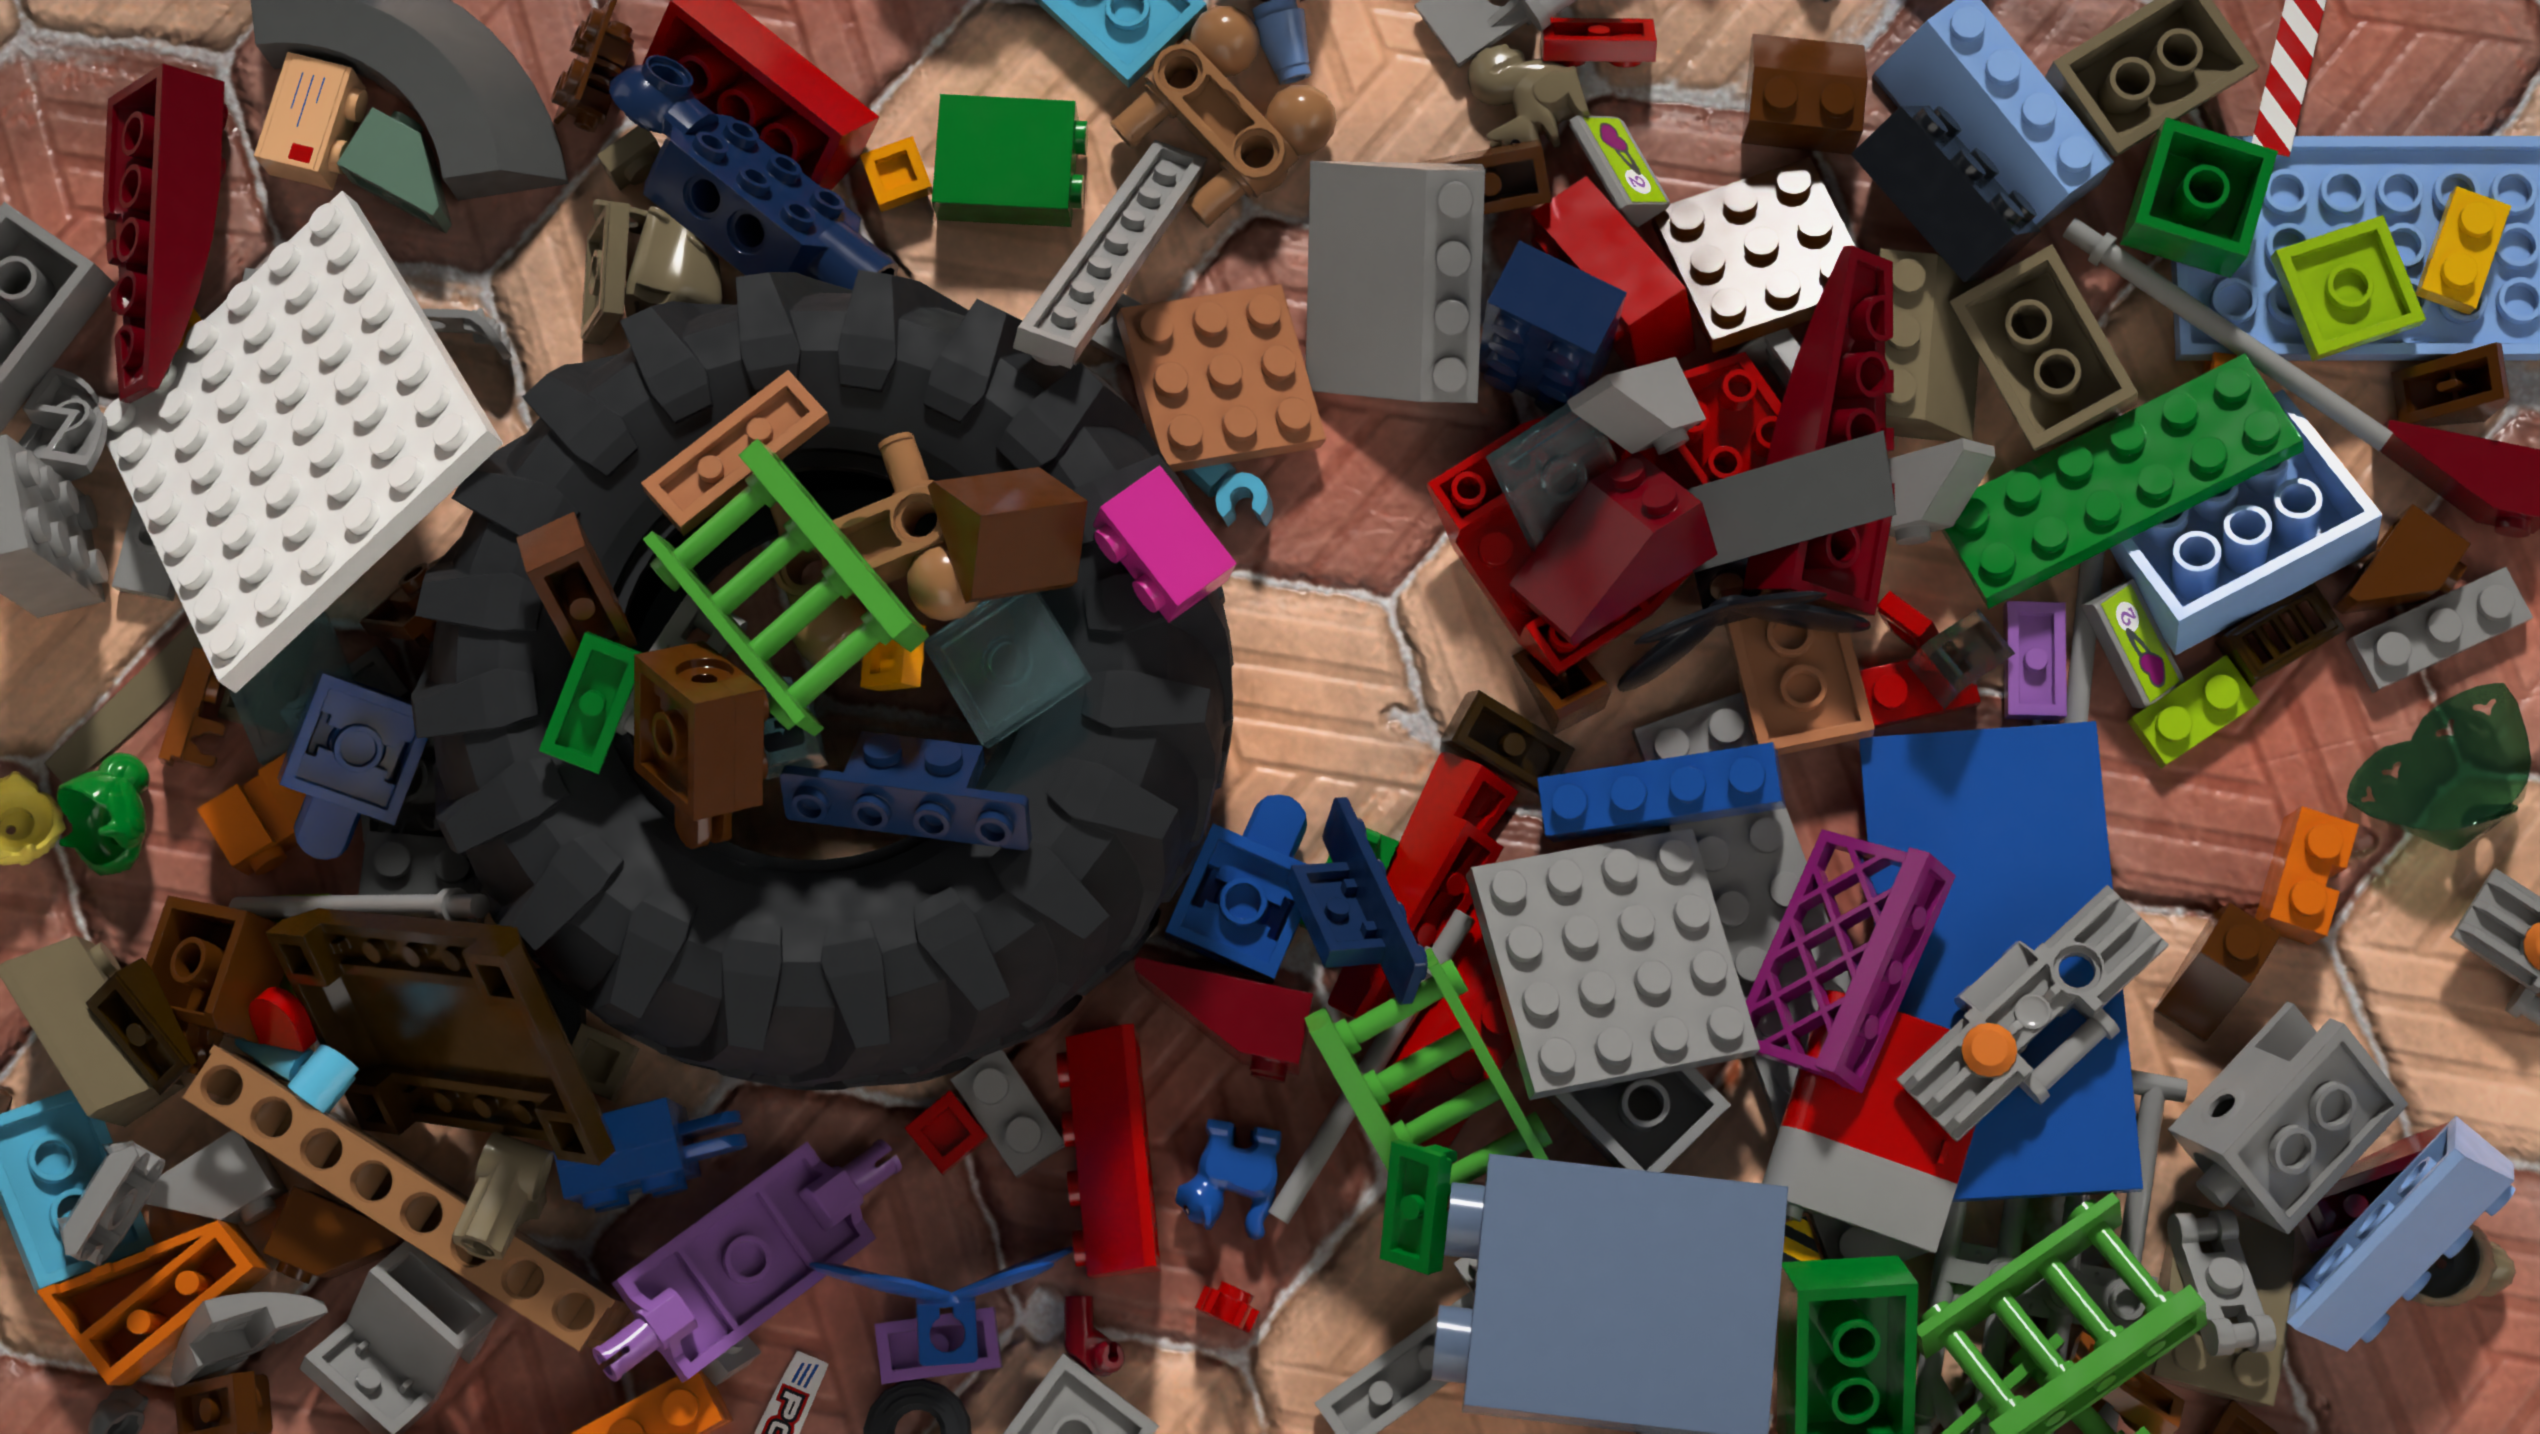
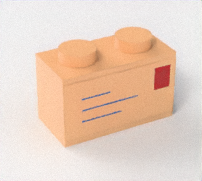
M287 52L254 153V157L269 175L329 190L334 189L338 174H344L337 165V162L350 143L349 139L354 123H359L363 119L368 103L366 87L353 68Z

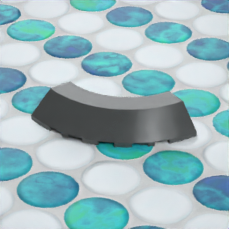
M251 0L255 45L274 69H281L283 67L287 52L352 67L356 74L374 81L377 86L394 95L411 110H414L424 121L433 139L440 161L443 180L458 201L569 184L563 151L555 127L535 85L515 56L493 32L451 0Z

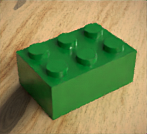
M1898 1255L1782 1262L1778 1311L1776 1425L1778 1434H1914L1919 1283Z

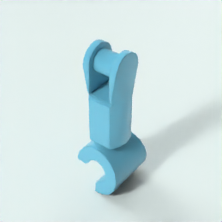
M1230 463L1182 471L1208 497L1216 496L1217 510L1227 527L1236 520L1235 506L1242 498L1253 499L1252 509L1257 519L1265 527L1271 521L1274 510L1272 499L1266 486L1255 475L1244 472L1236 473V468Z
M235 1039V1045L241 1051L253 1057L259 1066L289 1083L287 1086L294 1093L322 1113H330L356 1080L354 1075L359 1070L344 1055L327 1045L321 1044L315 1051L308 1048L305 1052H299Z

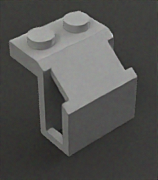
M405 1241L368 1272L346 1322L304 1357L299 1369L372 1434H403L427 1413L439 1399L459 1357L470 1364L477 1356L498 1315L434 1258Z

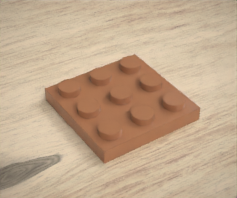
M1282 284L1120 308L1116 320L1145 426L1173 472L1321 448L1326 437Z

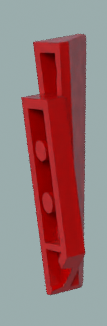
M1446 751L1438 756L1386 871L1387 881L1396 900L1400 901L1405 908L1407 923L1417 944L1422 945L1423 948L1425 946L1432 948L1455 909L1465 914L1468 911L1473 900L1466 874L1471 867L1492 864L1498 859L1504 847L1487 834L1518 794L1516 789L1482 764ZM1380 964L1343 966L1328 998V1005L1356 1019L1367 1013L1368 1010L1394 998L1395 995Z

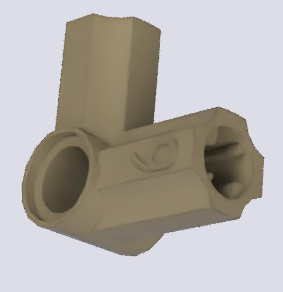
M496 1131L493 1132L488 1138L479 1158L475 1173L476 1185L452 1234L453 1243L462 1247L470 1255L488 1261L491 1259L503 1260L514 1238L517 1227L530 1219H539L547 1202L545 1184L553 1163V1151Z

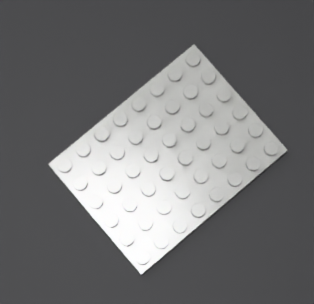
M341 191L329 203L318 207L312 214L309 222L288 242L278 245L270 254L268 261L249 279L238 283L230 291L227 299L205 320L197 322L190 328L183 346L175 353L159 389L132 403L121 402L117 398L104 412L108 428L106 437L108 449L218 682L234 693H237L503 445L502 440L360 206L344 191Z

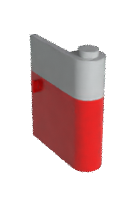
M1825 990L1830 1004L1846 994ZM1897 1011L1862 1093L1844 1088L1832 1079L1798 1069L1762 1184L1788 1186L1786 1219L1801 1222L1803 1212L1809 1214L1819 1213L1933 1254L1937 1252L1976 1125L1956 1143L1897 1082V1078L1950 1029ZM1825 1024L1810 1032L1804 1051L1805 1055L1818 1058L1828 1035Z

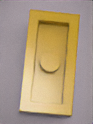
M2456 186L2450 193L2415 292L2416 296L2470 315L2476 309L2511 205Z

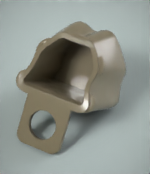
M594 200L592 207L595 221H597L604 207L610 201ZM651 206L646 211L630 207L629 217L637 222H629V232L640 234V239L625 287L624 306L626 316L629 317L650 306L671 301L693 304H723L719 258L690 231L660 208Z

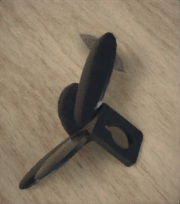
M1747 557L1694 573L1702 610L1665 623L1639 637L1634 642L1635 645L1659 642L1619 679L1617 688L1622 692L1630 691L1650 682L1688 654L1715 627L1754 617L1798 628L1836 633L1866 631L1871 627V623L1867 619L1852 613L1805 604L1827 596V593L1791 591L1758 596L1757 593L1743 589L1740 595L1725 596L1716 600L1711 595L1713 580L1723 573H1733L1743 580L1744 585L1748 563Z

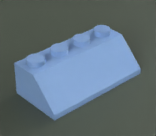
M1954 0L1929 18L1872 76L1897 108L1900 106H1930L1934 110L1940 106L1947 111L1961 128V132L1957 135L1961 142L1970 152L1975 148L1982 151L1997 167L1999 174L1994 178L2008 194L2015 190L2033 207L2037 216L2032 221L2038 228H2041L2100 185L2114 163L2112 158L1981 0Z
M2455 1116L2293 1284L2287 1323L2301 1333L2346 1352L2359 1339H2362L2365 1343L2372 1341L2383 1330L2390 1319V1316L2386 1313L2387 1310L2401 1296L2406 1301H2410L2425 1287L2432 1275L2427 1271L2442 1254L2448 1259L2454 1257L2467 1244L2473 1235V1231L2469 1228L2484 1211L2490 1216L2496 1214L2510 1200L2515 1192V1188L2511 1185L2514 1182V1163L2460 1118Z

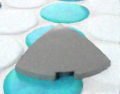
M51 367L22 407L32 424L19 441V444L26 450H31L34 456L46 465H50L65 480L73 481L90 474L96 466L106 442L107 419L98 406L99 397L93 388L76 374L64 369Z
M279 1292L239 1293L203 1301L188 1320L178 1342L171 1372L174 1386L178 1387L224 1370L248 1359L249 1355L261 1351L273 1342L279 1344L294 1336L328 1312L324 1301L307 1296Z

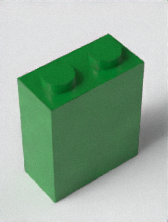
M940 94L932 205L937 220L1072 227L1073 208L1082 209L1084 203V175L1075 174L1077 155H1086L1088 147V121H1079L1076 101Z

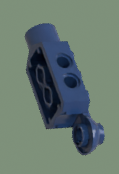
M654 55L648 57L644 65L627 68L610 82L609 93L614 103L631 121L647 131L663 133L667 136L645 181L643 195L745 276L768 272H796L853 290L858 269L897 276L898 264L858 233L861 218L845 206L844 200L837 193L819 186L802 172L800 165L795 160L786 155L779 154L762 141L757 131L749 124L736 120L732 116L715 114L698 101L691 91L693 77L683 65L668 57Z

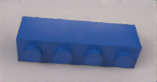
M1773 742L1537 778L1545 836L1554 843L1786 808L1778 751Z

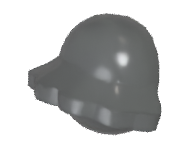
M127 1388L123 1391L113 1390L107 1399L102 1400L98 1404L95 1413L90 1419L88 1434H139L144 1424L143 1411L148 1403V1397L133 1388Z

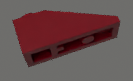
M2390 419L2383 425L2391 430L2393 434L2380 452L2476 523L2495 526L2494 531L2497 534L2514 538L2528 537L2530 533L2534 534L2540 529V449Z
M2448 1123L2401 1139L2355 1162L2298 1223L2310 1252L2313 1253L2330 1247Z

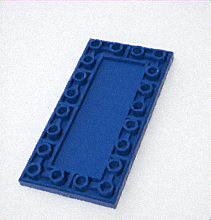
M2096 721L1876 736L1859 739L1867 841L1908 852L1909 847L1929 852L1956 875L1899 1006V1012L1952 1029L1968 1012L1967 1010L1963 1012L1955 1004L1954 998L1990 969L2010 946L2021 940L2031 949L2035 950L2041 943H2045L2107 884L2113 889ZM1890 865L1870 876L1877 896L1892 888L1901 867ZM2068 957L2059 965L2061 979L2071 987H2084L2091 983L2094 978L2092 965L2083 957ZM2123 989L2102 1008L2120 1028V1032L2111 1040L2104 1037L2048 1089L2050 1097L2041 1105L2036 1103L2017 1086L1976 1124L1952 1202L2110 1194L2111 1192H2142L2143 1181ZM2070 1009L2061 1018L2057 1016L2027 1044L2026 1050L2020 1056L2034 1070L2087 1020L2076 1009Z

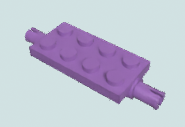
M878 1139L870 1148L841 1168L839 1166L830 1167L822 1162L810 1144L806 1142L612 1282L613 1287L633 1313L635 1320L603 1344L593 1348L592 1353L598 1365L611 1358L620 1351L622 1353L621 1357L604 1368L603 1372L612 1381L616 1382L623 1374L657 1350L661 1352L681 1382H684L827 1276L810 1267L809 1263L824 1262L842 1265L874 1241L876 1237L863 1220L860 1206L864 1202L863 1196L893 1174L901 1171L902 1166L897 1155L886 1160L878 1167L875 1166L876 1161L893 1149L885 1141Z

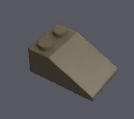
M2176 1201L2173 1214L2192 1213L2195 1218L2208 1217L2209 1213L2214 1210ZM2236 1216L2239 1225L2238 1239L2265 1315H2269L2275 1325L2277 1338L2274 1350L2253 1353L2248 1347L2235 1348L2232 1355L2211 1356L2205 1347L2199 1330L2147 1366L2142 1372L2158 1382L2234 1400L2235 1402L2255 1407L2274 1406L2287 1343V1317L2290 1304L2295 1231L2292 1230L2289 1234H2286L2263 1222ZM2168 1237L2158 1285L2164 1292L2172 1291L2176 1294L2185 1288ZM2210 1241L2199 1242L2202 1253H2214ZM2227 1317L2232 1324L2238 1323L2237 1317Z

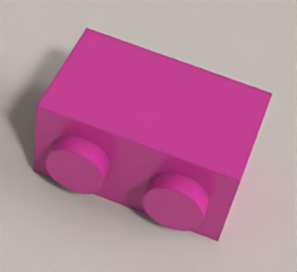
M1160 465L1100 506L1093 523L1094 528L1097 530L1094 532V538L1101 551L1111 562H1122L1135 579L1132 582V586L1142 604L1153 613L1159 610L1168 623L1227 582L1237 565Z

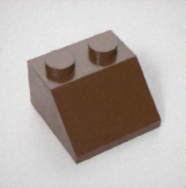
M1752 34L1741 143L1851 155L1856 149L1863 133L1868 80L1864 45Z

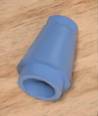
M1270 0L1253 8L1254 22L1259 29L1260 45L1274 73L1277 74L1279 84H1291L1310 77L1312 74L1309 67L1310 61L1304 9L1298 8L1296 0Z

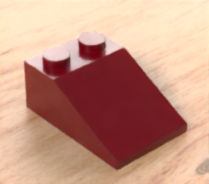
M1637 452L1615 463L1610 469L1589 481L1509 585L1513 594L1569 643L1575 646L1712 559L1718 553L1703 503Z
M1136 957L1134 970L1139 983L1239 1063L1250 1066V1076L1279 1083H1285L1287 1074L1299 1076L1309 1031L1304 1018L1312 1014L1313 993Z

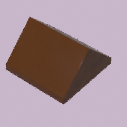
M1040 467L938 480L928 485L965 604L1067 588L1077 583L1088 500Z

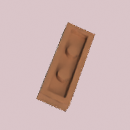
M787 370L641 483L643 490L677 530L685 536L748 486L745 479L753 472L739 457V454L758 438L783 460L830 423L828 413L795 376Z

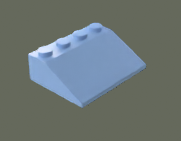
M2283 389L2273 395L2303 438V452L2110 548L2126 580L2134 578L2165 642L2175 655L2376 551L2382 513Z

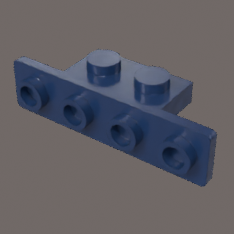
M862 731L844 772L786 765L780 774L785 816L789 820L1017 850H1027L1032 840L1029 800L1026 796L976 789L985 766L984 748L980 745Z
M1335 797L1322 834L1323 842L1333 863L1291 865L1286 884L1324 968L1380 964L1399 1005L1412 1004L1419 984L1425 979L1427 974L1428 961L1425 949L1422 945L1417 944L1407 923L1405 908L1400 901L1396 900L1387 881L1385 866L1380 859L1376 858L1367 839L1363 820L1357 818L1347 797Z

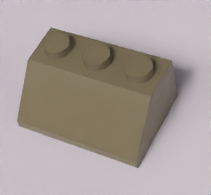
M2153 0L2053 61L2045 78L2103 149L2112 156L2117 157L2156 133L2166 117L2174 120L2181 118L2253 74L2260 66L2212 0Z
M2053 244L1949 301L2033 451L2086 433L2137 405L2138 392Z
M1880 248L1877 256L1893 262V338L1885 341V360L1888 363L1889 369H1894V393L1886 394V428H1894V436L1946 442L1964 438L1973 441L1979 354L1949 301L1985 282V279L1963 282L1939 254Z
M73 936L0 964V978L88 1117L126 1127L185 1087L181 1079H179L167 1092L159 1095L86 1004L92 995L116 971L121 969L114 955L103 943L100 942L95 945L93 942Z

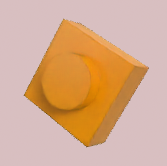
M913 136L860 155L881 212L932 194L933 189Z
M891 640L886 646L879 642L863 656L860 687L875 691L920 687L924 663V641L912 652H909L894 640Z

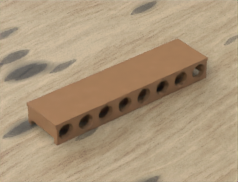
M213 1045L209 1051L211 1055L182 1097L579 1352H582L585 1346L593 1350L597 1345L603 1344L614 1336L628 1313L631 1312L618 1292L519 1229H516L514 1238L503 1260L491 1259L488 1261L470 1255L462 1247L454 1244L452 1234L469 1197L331 1110L329 1114L326 1112L322 1113L294 1093L287 1086L289 1083L262 1068L247 1056ZM208 1093L220 1096L217 1103L210 1099Z

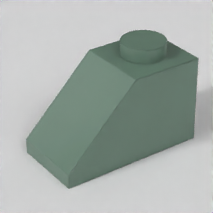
M372 107L338 160L337 165L351 183L446 234L452 223L434 152L421 134L424 128L418 122L399 111H394L390 117Z

